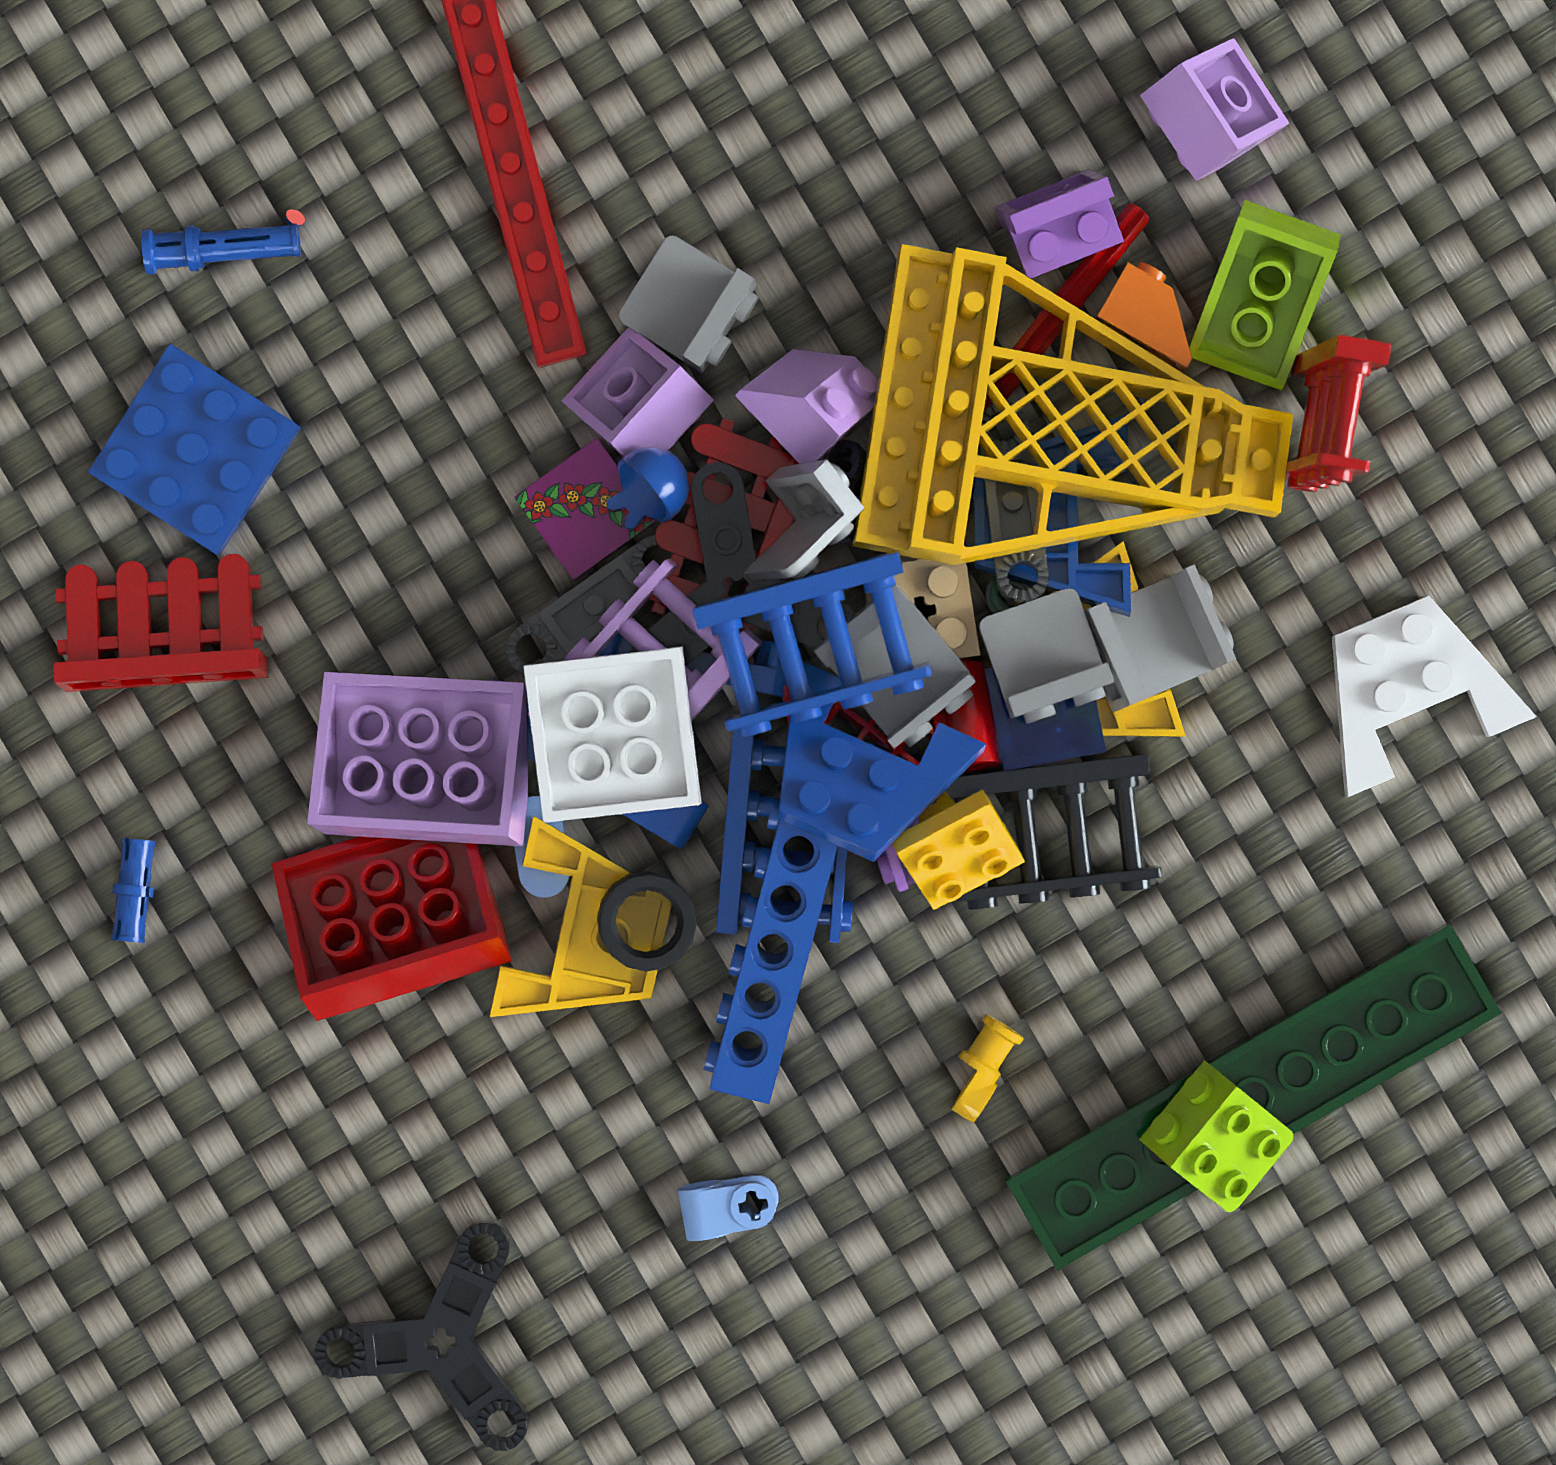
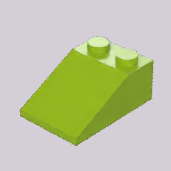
M1244 200L1190 343L1191 357L1282 391L1336 257L1341 234Z

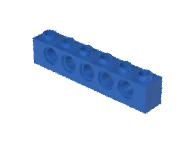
M777 798L773 800L766 827L776 830L771 849L761 847L754 873L755 878L763 879L759 897L748 896L741 926L750 928L746 947L736 944L728 973L738 977L734 993L732 995L723 992L716 1023L725 1025L721 1043L711 1040L703 1069L704 1071L712 1072L711 1090L765 1104H770L838 845L778 819L780 799ZM803 836L810 840L814 849L806 856L796 857L786 850L785 842L791 837ZM789 885L799 892L801 898L795 904L782 905L773 898L772 892L779 886ZM776 934L784 938L788 946L784 951L772 954L766 952L761 947L759 941L766 935ZM755 983H764L773 989L775 995L768 1001L760 1002L752 999L747 989ZM750 1031L757 1034L762 1043L754 1049H745L736 1043L734 1037L741 1032Z

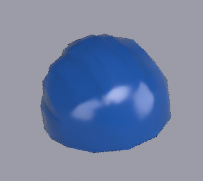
M655 446L642 447L630 451L618 461L617 466L623 491L607 500V509L616 511L625 507L629 511L624 522L626 530H634L646 516L661 522L669 521L681 511L690 491L684 464L670 451Z

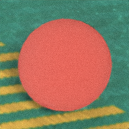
M291 209L286 212L285 219L289 225L297 223V226L300 227L305 223V218L299 211Z

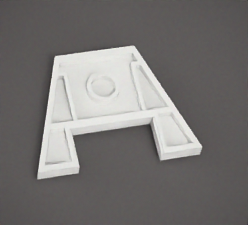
M1425 596L1332 636L1345 797H1350L1395 777L1375 731L1376 729L1467 691L1486 737H1491L1537 717L1430 596Z

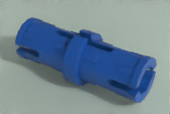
M122 838L118 884L113 883L112 894H117L111 940L145 943L149 897L154 898L155 887H150L156 841Z

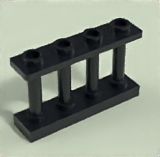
M1139 754L959 776L945 790L951 798H955V803L982 789L985 794L1006 792L1007 802L1012 801L1017 846L1025 862L1020 864L1021 881L991 885V881H988L957 899V902L967 901L968 910L997 907L999 906L998 897L1018 895L1019 904L1048 901L1049 891L1069 889L1070 898L1099 895L1100 885L1120 883L1121 891L1151 888V879L1163 877L1162 868L1157 865L1144 867L1134 787L1139 786L1138 776L1151 775L1149 755ZM1108 780V789H1114L1123 869L1093 873L1083 793L1088 792L1087 782ZM1057 786L1058 796L1063 795L1072 875L1042 879L1032 799L1037 798L1036 788Z

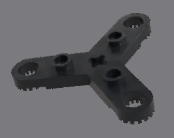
M721 462L709 463L700 468L693 478L691 490L707 581L692 592L688 598L696 606L723 599L722 595L727 590L723 582L728 577H731L735 582L744 578L749 584L744 593L785 582L780 579L774 582L769 580L751 582L744 574L745 570L757 558L744 483L738 471L732 466ZM715 473H722L728 476L733 485L731 497L721 504H714L708 501L703 492L705 479ZM811 598L793 603L794 613L789 616L796 641L815 648L824 640L818 633L817 628L818 620L822 613L820 607H814ZM841 602L844 616L848 620L855 613L848 605ZM672 611L668 612L647 630L660 643L666 645L667 648L682 646L685 666L709 647L702 638ZM761 613L741 618L743 622L772 632L769 621H763ZM632 646L630 653L639 651Z
M479 1221L470 1225L458 1241L425 1316L332 1326L324 1331L315 1345L314 1356L316 1365L319 1366L322 1373L337 1379L430 1370L485 1446L495 1451H508L517 1447L524 1439L528 1430V1414L473 1337L510 1252V1240L506 1231L500 1225L491 1221ZM483 1233L494 1237L499 1248L498 1254L494 1259L479 1261L471 1254L470 1241L476 1235ZM437 1328H445L447 1336H455L456 1343L450 1345L447 1354H440L438 1346L429 1345L428 1339L435 1337ZM335 1338L349 1340L355 1349L353 1361L346 1365H338L332 1362L327 1354L328 1343ZM497 1410L509 1411L517 1421L516 1431L508 1437L496 1436L488 1426L490 1415Z

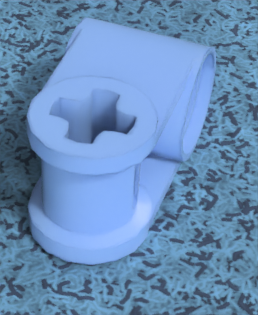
M752 1174L726 1180L700 1181L679 1187L677 1192L687 1241H702L733 1232L758 1229L766 1226L773 1219L778 1204L779 1193L776 1185L763 1175ZM749 1191H756L758 1199H767L763 1202L760 1212H754L751 1204L742 1203L746 1201Z

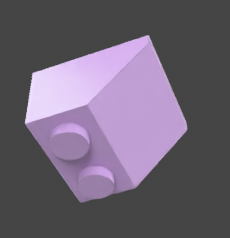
M1234 38L1180 63L1140 95L1149 109L1152 120L1161 127L1176 150L1180 163L1189 170L1195 181L1223 168L1289 124Z
M627 328L562 399V402L622 457L626 456L630 451L642 447L655 446L668 451L714 401L679 364L640 333L630 328Z
M792 349L744 386L735 396L799 464L822 459L836 444L845 440L857 430L873 413L878 380L854 356Z

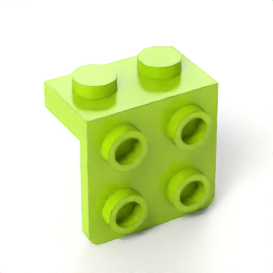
M1204 1060L1186 1080L1183 1087L1160 1115L1153 1120L1151 1126L1139 1140L1169 1167L1227 1212H1233L1242 1204L1291 1144L1293 1132Z

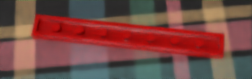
M441 0L537 367L542 368L588 356L495 0Z

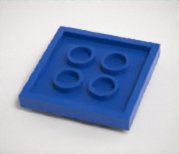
M170 343L88 473L220 556L302 427Z

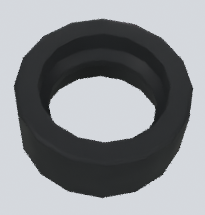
M650 871L628 874L613 883L601 899L597 915L600 938L611 956L628 968L645 972L665 969L681 959L693 942L697 926L694 905L684 888L668 876ZM649 890L660 893L670 900L676 910L677 925L675 934L666 945L658 950L644 952L633 949L623 942L617 931L616 917L619 907L626 898L636 892Z

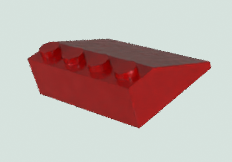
M359 836L271 863L299 996L316 1021L512 962L502 918L479 844Z

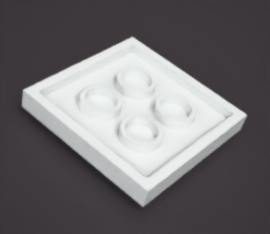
M682 646L524 666L543 823L695 806L702 803Z

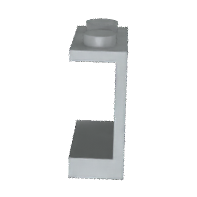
M1195 564L1169 578L1131 593L1130 617L1111 612L1106 602L1084 611L1102 663L1108 662L1115 681L1102 686L1112 713L1236 659L1232 650L1234 647L1232 635L1228 627L1219 621L1212 605L1213 595L1210 585L1203 576L1199 575Z
M896 583L891 588L913 666L929 662L932 676L922 678L923 688L908 693L894 695L892 687L871 692L873 701L862 705L887 735L888 742L893 748H896L903 741L908 747L917 743L932 730L933 727L928 722L943 708L949 714L953 713L973 696L969 687L976 682L970 671ZM871 600L846 621L862 680L893 672L874 602ZM827 637L814 648V652L827 668L830 666L839 677L830 641Z

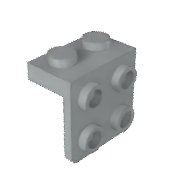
M669 236L663 241L623 305L619 318L622 324L640 333L647 340L700 373H703L709 363L716 367L726 353L732 341L726 335L735 320L737 319L743 323L754 308L759 296L753 293L756 288L755 278L739 268L733 272L679 237Z
M827 459L780 467L766 480L767 484L796 521L745 570L744 574L751 582L763 580L774 582L781 578L790 577L796 580L805 576L818 564L819 559L817 555L828 544L833 545L841 541L854 528L851 521L864 507L848 487L849 480L845 473Z
M1067 588L983 618L979 624V630L1010 718L1023 715L1026 724L1056 714L1053 704L1073 697L1077 707L1103 698L1106 695L1102 686L1115 682L1108 662L1102 663L1079 595L1073 589Z

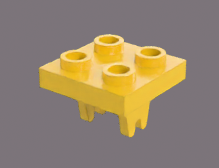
M983 789L958 803H955L944 791L937 798V802L930 805L919 816L920 823L905 830L892 843L897 855L933 910L948 902L957 900L965 893L1004 875L1009 870L1025 862L1018 846Z

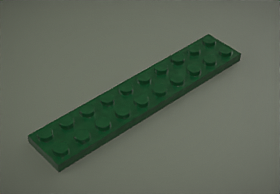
M1446 923L1209 1060L1208 1063L1294 1134L1497 1017L1502 1012L1452 926ZM1196 1069L1004 1179L1057 1271L1198 1190L1139 1140L1151 1126L1153 1120L1160 1115Z

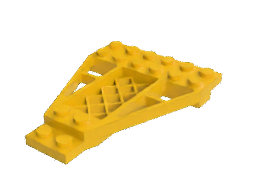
M905 244L900 246L859 499L864 509L856 518L852 546L886 553L898 550L899 555L957 565L1034 550L1040 547H1049L1217 514L1225 508L1274 518L1281 513L1294 414L1245 405L1220 389L1204 387L1006 264L1007 257L957 247L951 254ZM1003 284L1064 321L1059 358L993 346ZM1075 328L1152 376L1072 361L1071 353ZM990 368L998 370L989 376ZM1009 372L1015 373L1029 392L1028 395L1012 406L1009 405L994 384V382ZM1033 377L1048 379V381L1039 386ZM1059 382L1066 383L1080 402L1062 416L1044 393ZM1084 387L1099 390L1090 396ZM1108 392H1115L1130 412L1114 425L1110 424L1095 403V401ZM987 394L1000 411V414L982 425ZM1134 396L1150 400L1140 406ZM1035 400L1051 423L1032 436L1015 412ZM1159 401L1166 402L1180 422L1164 435L1159 432L1145 412ZM1085 409L1102 433L1085 445H1082L1066 421ZM1133 419L1137 421L1152 442L1135 455L1132 454L1116 432ZM1003 420H1006L1022 443L1003 456L986 432ZM1056 429L1073 453L1056 465H1053L1037 442ZM1179 433L1176 454L1167 440ZM1105 439H1107L1123 461L1122 464L1106 475L1103 474L1087 452ZM979 444L989 457L977 455ZM1027 449L1040 467L1011 462L1010 460ZM1154 449L1159 451L1173 470L1172 474L1156 485L1138 462ZM1078 459L1090 476L1060 470ZM1128 468L1140 486L1111 481V479ZM974 477L1034 488L1039 498L1033 535L980 546L965 547L964 539ZM1173 481L1171 492L1161 490ZM1053 492L1137 507L1143 511V514L1051 532L1046 530L1050 498Z

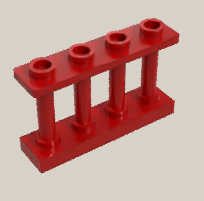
M1339 334L1296 355L1291 376L1305 378L1304 386L1309 388L1297 459L1287 462L1285 479H1288L1287 488L1317 492L1318 489H1328L1329 485L1340 486V482L1351 483L1352 477L1369 472L1370 461L1350 458L1364 377H1370V372L1388 365L1392 344Z

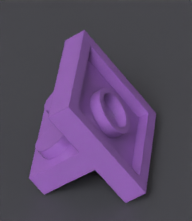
M1090 169L994 207L1001 226L1008 230L1023 274L1030 279L1124 242L1109 198L1114 197L1108 177Z

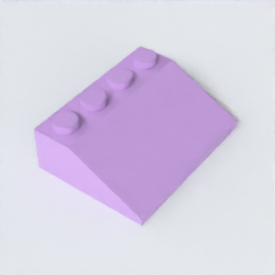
M324 672L307 820L308 825L324 834L523 846L528 802L527 690L525 683Z

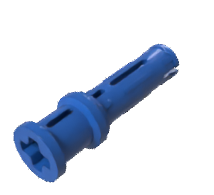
M297 223L284 226L201 232V228L195 227V225H186L184 231L154 233L151 228L142 229L141 233L142 256L147 275H156L158 269L188 267L191 272L199 271L200 268H204L205 263L301 256L300 234Z

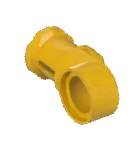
M987 1013L982 1018L984 1026L968 1050H962L958 1055L961 1060L974 1068L975 1071L951 1110L971 1123H974L997 1088L995 1083L1001 1076L998 1071L1000 1065L1014 1044L1020 1045L1024 1040V1037Z

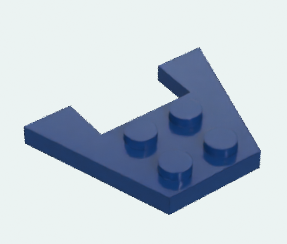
M1128 413L1109 419L1108 421L1111 425H1114L1116 422L1127 416ZM1096 424L1073 431L1082 445H1085L1102 433ZM1126 424L1116 432L1128 447V424ZM1061 436L1038 443L1053 465H1056L1073 453ZM1107 439L1087 451L1100 469H1115L1123 463ZM1034 459L1035 466L1040 467ZM1076 459L1060 471L1077 474V469L1085 468ZM974 477V546L990 544L991 537L983 478ZM1057 492L1051 493L1046 530L1051 532L1077 527V496ZM1078 541L1045 547L1049 572L1046 591L1055 593L1070 588L1078 593L1080 601L1083 603L1097 606L1106 602L1111 612L1130 617V563H1078ZM993 558L974 561L975 569L995 575ZM1018 565L1012 568L1007 576V579L1032 587L1038 580L1036 572L1026 565Z
M802 661L811 694L842 686L839 677ZM834 703L820 706L822 715L806 721L792 723L789 715L778 819L873 862L984 752L987 745L939 723L917 766L824 724Z

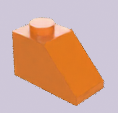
M1128 262L1095 319L1178 371L1183 372L1189 365L1192 357L1174 290L1164 283L1166 275L1158 269L1144 262H1140L1137 267Z

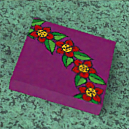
M595 438L514 497L574 581L657 522L646 516L634 530H626L624 522L629 511L625 507L616 511L607 509V500L623 491L617 465L598 438Z

